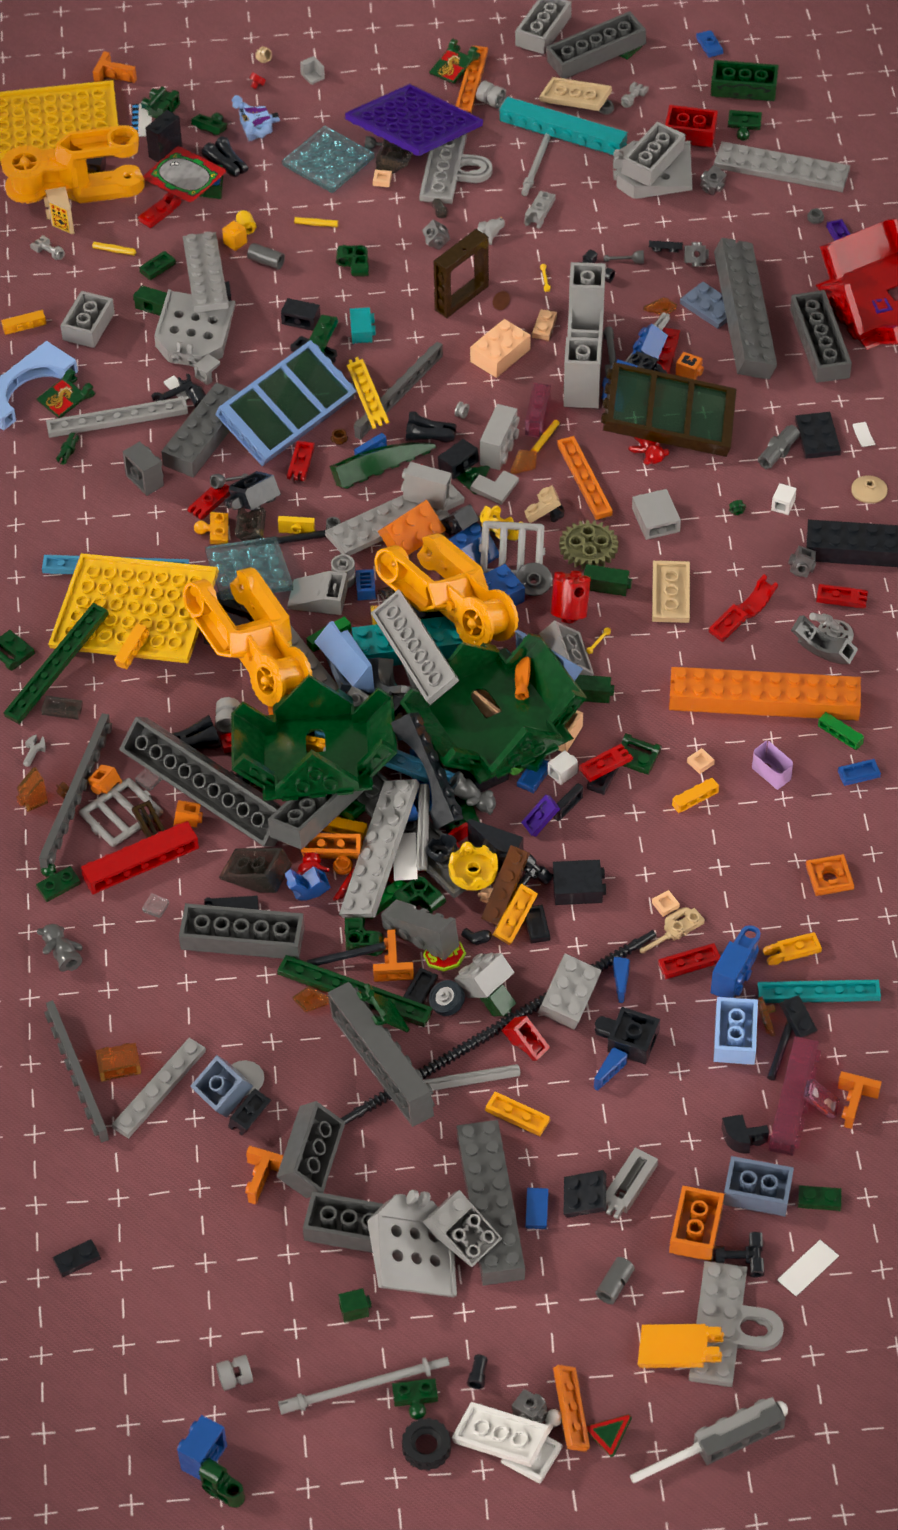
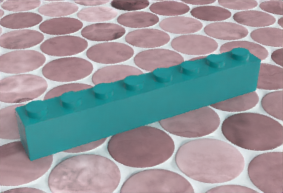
M507 97L500 107L501 122L541 134L547 133L552 137L614 155L615 150L622 149L627 145L626 131L511 97Z

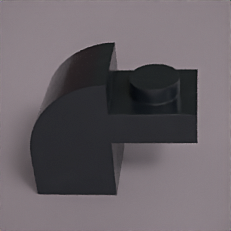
M743 1114L722 1118L721 1129L724 1140L732 1150L748 1154L750 1153L751 1145L760 1146L768 1143L769 1130L767 1125L746 1128Z

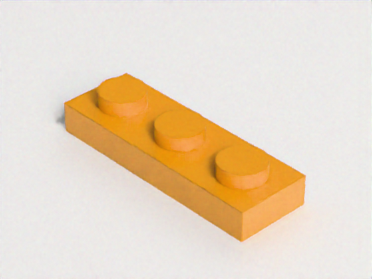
M521 883L499 921L493 936L508 945L512 944L538 893Z
M494 1092L485 1106L486 1112L539 1137L550 1122V1116L498 1092Z

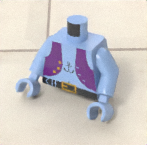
M235 95L233 97V107H239L240 123L249 141L264 138L272 133V123L280 121L277 112L269 114L265 106H249L242 102L243 100L240 96Z

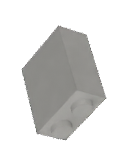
M410 462L408 468H404L402 478L404 479L401 486L403 499L419 504L427 499L431 507L444 510L450 498L452 473Z
M667 489L632 497V510L646 540L680 532L681 519Z

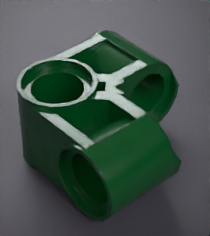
M340 245L337 247L336 263L339 266L351 267V275L353 277L369 276L368 249L365 246Z
M421 876L418 879L411 880L392 896L393 902L400 900L415 905V907L420 905L422 908L428 909L430 914L446 903L443 894L430 884L426 878Z
M345 917L346 951L383 942V934L381 932L365 930V919L363 917ZM378 951L366 955L378 956L381 955L383 951Z
M207 1458L199 1469L201 1486L204 1491L224 1502L229 1507H240L245 1501L242 1484L232 1478L224 1466L211 1458ZM234 1491L239 1492L237 1495L234 1496L229 1495L231 1492Z

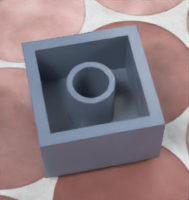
M216 1055L190 1087L216 1112L227 1118L252 1089L253 1085L228 1061Z

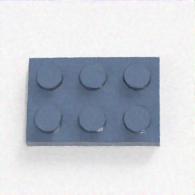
M701 282L680 299L682 306L717 329L727 323L722 293L705 282Z

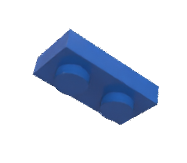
M380 433L354 449V455L377 447L387 446L386 436Z

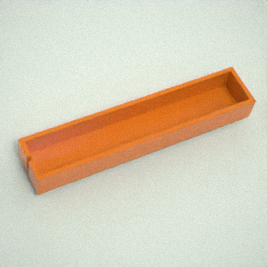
M671 667L669 710L820 718L827 712L838 720L859 721L861 677Z

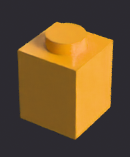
M235 220L222 229L223 243L232 250L237 251L247 243L246 228Z

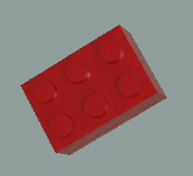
M669 105L665 125L686 134L685 141H690V145L713 147L718 110Z

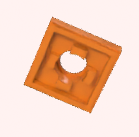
M844 854L806 860L805 865L815 896L854 890V883ZM831 873L835 875L836 879H828L827 882L823 879V875Z

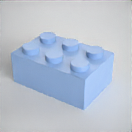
M717 997L713 1062L755 1065L758 1000Z

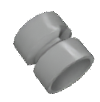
M486 80L479 85L476 92L477 100L488 103V105L497 109L502 106L506 98V89L495 86Z
M346 554L335 556L331 561V570L347 573L348 588L353 586L356 581L354 559Z
M224 697L216 703L215 727L220 732L231 733V713L240 705V702L235 698Z
M246 1354L235 1357L233 1362L225 1360L216 1363L223 1391L235 1388L237 1383L242 1386L253 1382ZM238 1367L240 1376L235 1377L233 1368Z

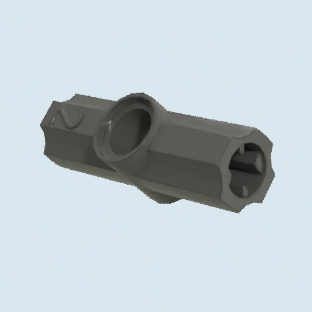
M792 424L790 426L787 425L777 437L773 436L766 450L758 457V462L762 468H771L780 457L784 458L788 454L791 445L800 436V431H798L796 426Z

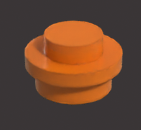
M339 856L333 862L334 871L340 875L348 874L353 868L352 861L346 856Z

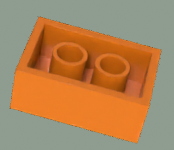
M426 499L378 530V533L387 547L398 545L409 555L423 546L422 537L441 534L446 529Z
M682 1186L670 1239L669 1253L706 1261L712 1260L723 1209V1193Z

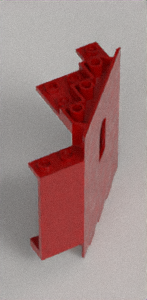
M897 218L884 220L820 246L829 279L816 284L820 291L825 290L830 306L836 310L834 312L841 323L845 322L849 327L847 331L854 339L858 338L866 350L880 344H898V300L894 301L887 292L898 286ZM886 298L893 310L877 314L871 300H874L880 310L888 308L884 300Z

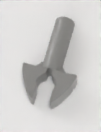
M37 735L30 737L25 742L26 748H30L23 762L24 766L29 767L38 751H46L43 736L40 743L36 745L34 744L37 741Z

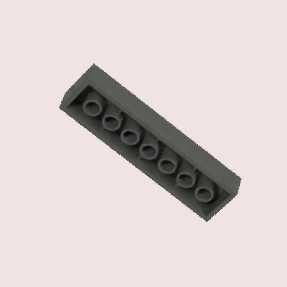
M347 982L329 991L328 998L332 1019L410 1125L414 1127L433 1117V1107H435L431 1096L433 1094L429 1083H424L420 1071L412 1067L410 1058L407 1055H403L399 1043L392 1040L389 1030L383 1028L382 1025L378 1026L374 1023L371 1017H377L378 1015H374L371 1012V1007L367 1001L360 1000L356 994L359 990L356 987L353 988L350 982Z
M498 1120L457 1125V1142L467 1199L502 1238L478 1261L482 1285L525 1280V1264Z

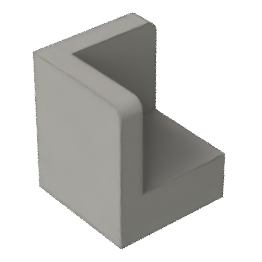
M314 56L300 62L301 75L311 85L325 79L324 66Z
M207 354L194 365L195 378L209 385L212 382L211 372L220 366V361Z

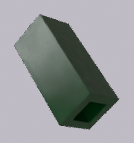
M141 285L133 295L135 309L160 316L167 293Z
M586 564L583 576L590 577V591L626 596L627 590H631L632 586L629 570Z
M579 675L575 680L587 697L584 702L609 703L610 696H614L615 685H611V677Z

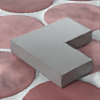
M503 470L494 482L479 474L471 485L470 490L502 505L519 482V477Z

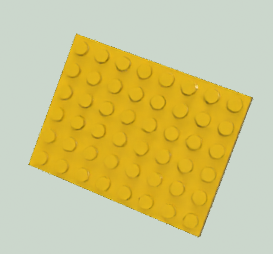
M113 80L0 92V163L8 151L19 146H33L42 150L54 149L56 143L69 132L118 126Z
M81 553L48 645L51 649H56L91 604L95 603L107 609L109 615L79 652L117 656L136 623L147 626L149 636L134 658L189 663L200 629L185 607L183 590L187 583L202 579L208 580L214 587L219 574L218 567Z

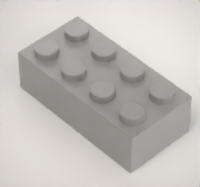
M537 0L515 30V46L544 55L546 47L553 43L571 18L572 2L567 0Z
M656 122L624 156L621 174L650 187L684 150L686 134Z

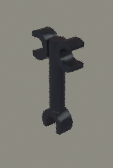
M187 373V380H181L178 377L180 386L162 394L159 392L153 393L151 395L152 400H166L186 391V396L190 398L188 396L189 390L197 385L192 383L191 376Z

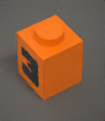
M683 352L676 362L675 375L696 380L698 376L702 375L704 366H702L703 358Z

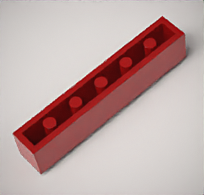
M188 821L176 824L172 828L160 831L151 837L141 839L130 846H125L121 850L81 866L83 879L92 895L199 849L198 837Z

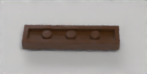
M510 845L481 919L498 925L514 895L530 852Z

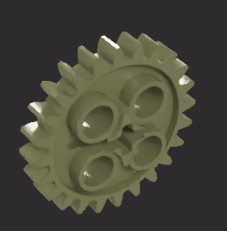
M586 520V524H583L582 521H579V525L572 523V528L567 526V530L563 531L562 536H560V554L563 555L564 560L568 559V564L574 562L575 568L581 565L583 570L586 564L602 565L605 567V562L611 563V558L615 559V553L618 552L617 535H614V530L609 531V526L603 527V522L597 525L596 520L592 524L589 523V520Z

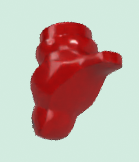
M308 852L304 854L302 858L303 863L299 865L297 873L303 875L312 867H316L323 872H330V869L320 864V854Z

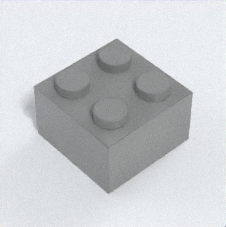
M480 953L472 959L473 962L469 966H465L459 971V975L454 980L462 987L467 998H487L515 972L502 953Z

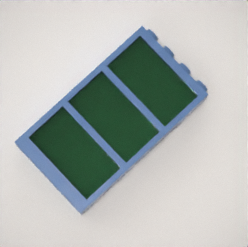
M310 340L219 406L215 415L258 463L264 466L350 402L357 390L352 383L347 381L343 373L332 364V361L321 352L319 346Z

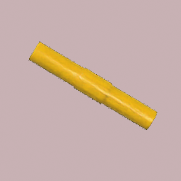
M295 217L294 224L338 227L337 220Z
M93 242L92 245L94 249L134 256L136 254V249L99 242Z
M554 420L547 430L544 431L532 447V453L537 454L559 426L560 422L558 420Z

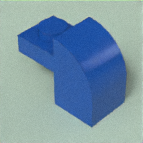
M312 867L303 875L291 869L284 873L287 878V886L293 891L295 898L300 901L319 897L331 888L325 872L316 867Z

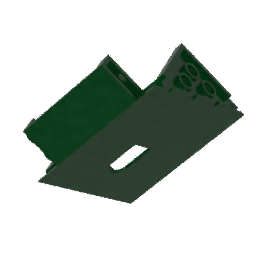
M529 633L523 638V641L512 654L507 648L498 650L492 644L482 643L478 646L462 642L457 646L450 658L447 659V662L459 679L454 686L431 705L426 702L419 689H410L400 701L407 713L419 712V715L424 720L425 729L431 736L433 748L438 753L443 765L468 770L476 781L481 784L495 776L499 779L511 773V769L518 765L524 767L534 762L535 757L543 753L547 756L559 750L558 746L574 739L564 725L587 697L544 639L539 635ZM528 656L531 659L530 678L527 687L529 698L518 700L515 698V668L521 659ZM479 689L487 691L501 712L486 719L472 700V693Z
M308 674L288 696L285 694L278 703L274 704L273 715H265L243 701L231 713L232 770L263 789V801L276 799L290 801L298 800V797L305 796L320 798L326 797V794L337 793L339 796L354 794V791L373 790L372 777L397 754L396 733L391 725V722L395 721L393 696L378 687L360 706H354L353 697L340 689L336 691ZM313 731L323 732L325 734L326 751L315 752L311 750L307 753L306 736Z

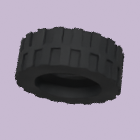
M421 1418L407 1426L405 1433L403 1432L402 1451L403 1455H405V1460L412 1467L426 1471L437 1469L440 1465H443L445 1460L449 1458V1452H451V1437L445 1425L436 1419ZM428 1434L435 1437L438 1445L434 1452L423 1454L417 1450L415 1443L422 1435Z

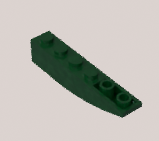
M410 442L377 447L330 466L336 486L347 489L352 487L353 483L357 481L363 482L368 480L369 476L373 474L380 475L387 468H396L400 466L401 462L415 460V456L429 454L431 449L436 448V445L429 442Z

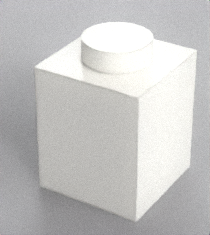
M779 483L772 498L771 510L789 515L795 502L797 488Z
M565 750L548 762V775L560 785L578 773L576 757L570 755Z

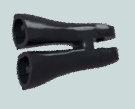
M219 137L215 144L207 143L201 151L205 158L218 165H222L230 176L237 177L248 171V166L234 152L227 137Z
M410 411L405 440H439L448 443L455 440L457 425L450 422L430 420L420 416L416 411Z
M209 715L182 731L172 733L194 749L202 747L216 749L221 747L217 731Z

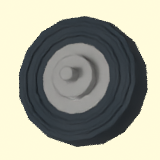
M443 980L437 983L429 994L430 1007H433V1010L442 1016H451L457 1013L465 1000L464 990L457 982L452 980Z

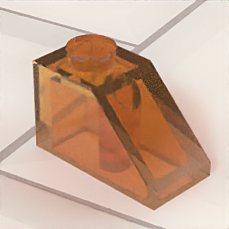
M34 767L17 787L18 796H16L20 807L24 806L27 812L48 803L44 779L37 768Z

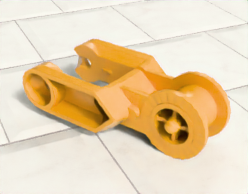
M114 126L69 132L56 143L54 149L42 150L33 146L13 148L4 155L1 161L2 171L8 176L5 183L6 193L12 200L27 204L44 199L46 197V190L66 187L68 198L80 204L138 195L143 191L145 185L143 175L138 166L123 165L112 171L88 174L86 159L106 156L131 157L138 152L139 134L136 129L130 126Z
M432 534L422 537L423 546L417 553L420 564L427 570H435L444 578L442 580H432L409 560L406 551L398 545L382 548L375 555V569L378 576L394 591L398 589L402 591L409 603L419 612L440 611L454 623L456 631L463 642L480 646L482 643L489 644L492 639L505 641L514 636L518 628L519 619L513 600L504 591L498 589L488 590L482 567L445 536Z
M249 567L236 571L237 577L230 583L234 599L239 604L244 605L254 619L253 622L238 626L234 625L217 600L215 589L208 580L202 579L187 583L183 590V600L187 611L217 655L239 658L249 672L252 689L262 704L270 707L274 706L286 693L290 694L308 674L312 676V669L308 658L300 649L290 646L288 643L292 640L289 615L256 569Z

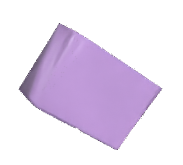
M765 741L754 750L752 769L775 789L778 790L791 780L792 760L770 741H768V746L767 741Z

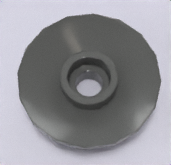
M540 563L525 564L516 575L525 587V594L529 596L542 595L552 585L551 572Z

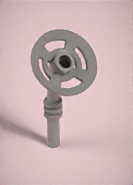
M811 613L809 615L811 620L820 623L818 629L823 633L835 638L848 637L847 639L850 642L853 641V629L846 622L833 619L828 614ZM839 624L844 625L848 630H844V628Z

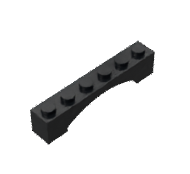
M419 712L408 713L391 722L398 741H405L416 752L427 772L432 792V809L428 812L435 829L446 828L464 819L462 809L456 802L454 790L448 783L447 774L439 762V755L433 748L431 736L427 733L424 720L419 715Z

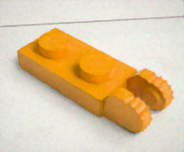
M814 932L777 941V943L763 948L764 955H772L767 958L768 965L771 966L780 964L782 961L785 962L822 952V947Z

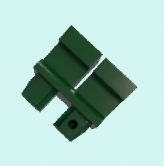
M162 86L159 90L152 88L149 93L150 99L144 98L141 101L142 108L148 110V116L156 119L166 110L174 112L180 105L179 91L173 90L168 92Z

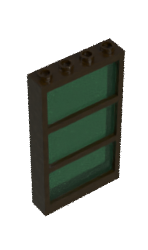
M616 362L613 363L611 368H608L606 379L609 380L604 390L607 397L604 398L602 408H605V413H602L601 417L603 431L724 457L728 455L732 443L736 388Z

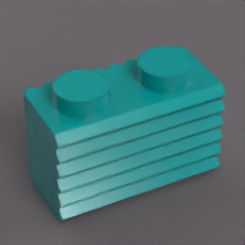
M370 307L351 308L352 343H372V336H376L375 325H372V323H375L374 313H371Z

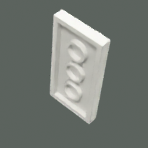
M471 1402L454 1432L452 1440L453 1443L532 1467L550 1432V1428L542 1423Z

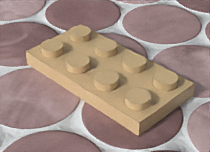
M552 77L539 97L540 102L599 111L611 94L612 88L608 85Z
M653 561L652 622L689 623L690 562Z

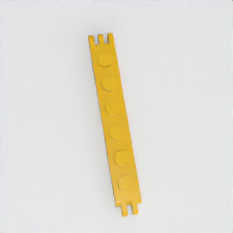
M356 357V362H353L352 359L348 360L350 364L347 365V368L372 428L375 429L377 423L379 427L383 426L382 421L388 424L389 420L363 359L359 360Z

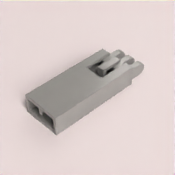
M636 1147L634 1148L606 1191V1207L609 1206L606 1214L611 1215L616 1210L614 1218L619 1219L623 1212L627 1213L657 1168V1158ZM619 1189L626 1192V1194L620 1192L619 1197L615 1196Z

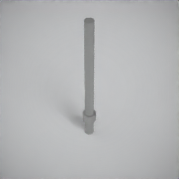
M545 133L528 177L523 182L522 196H527L529 189L534 184V177L551 138L547 133Z

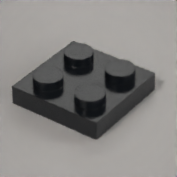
M604 1170L564 1177L563 1214L566 1218L606 1211V1173Z

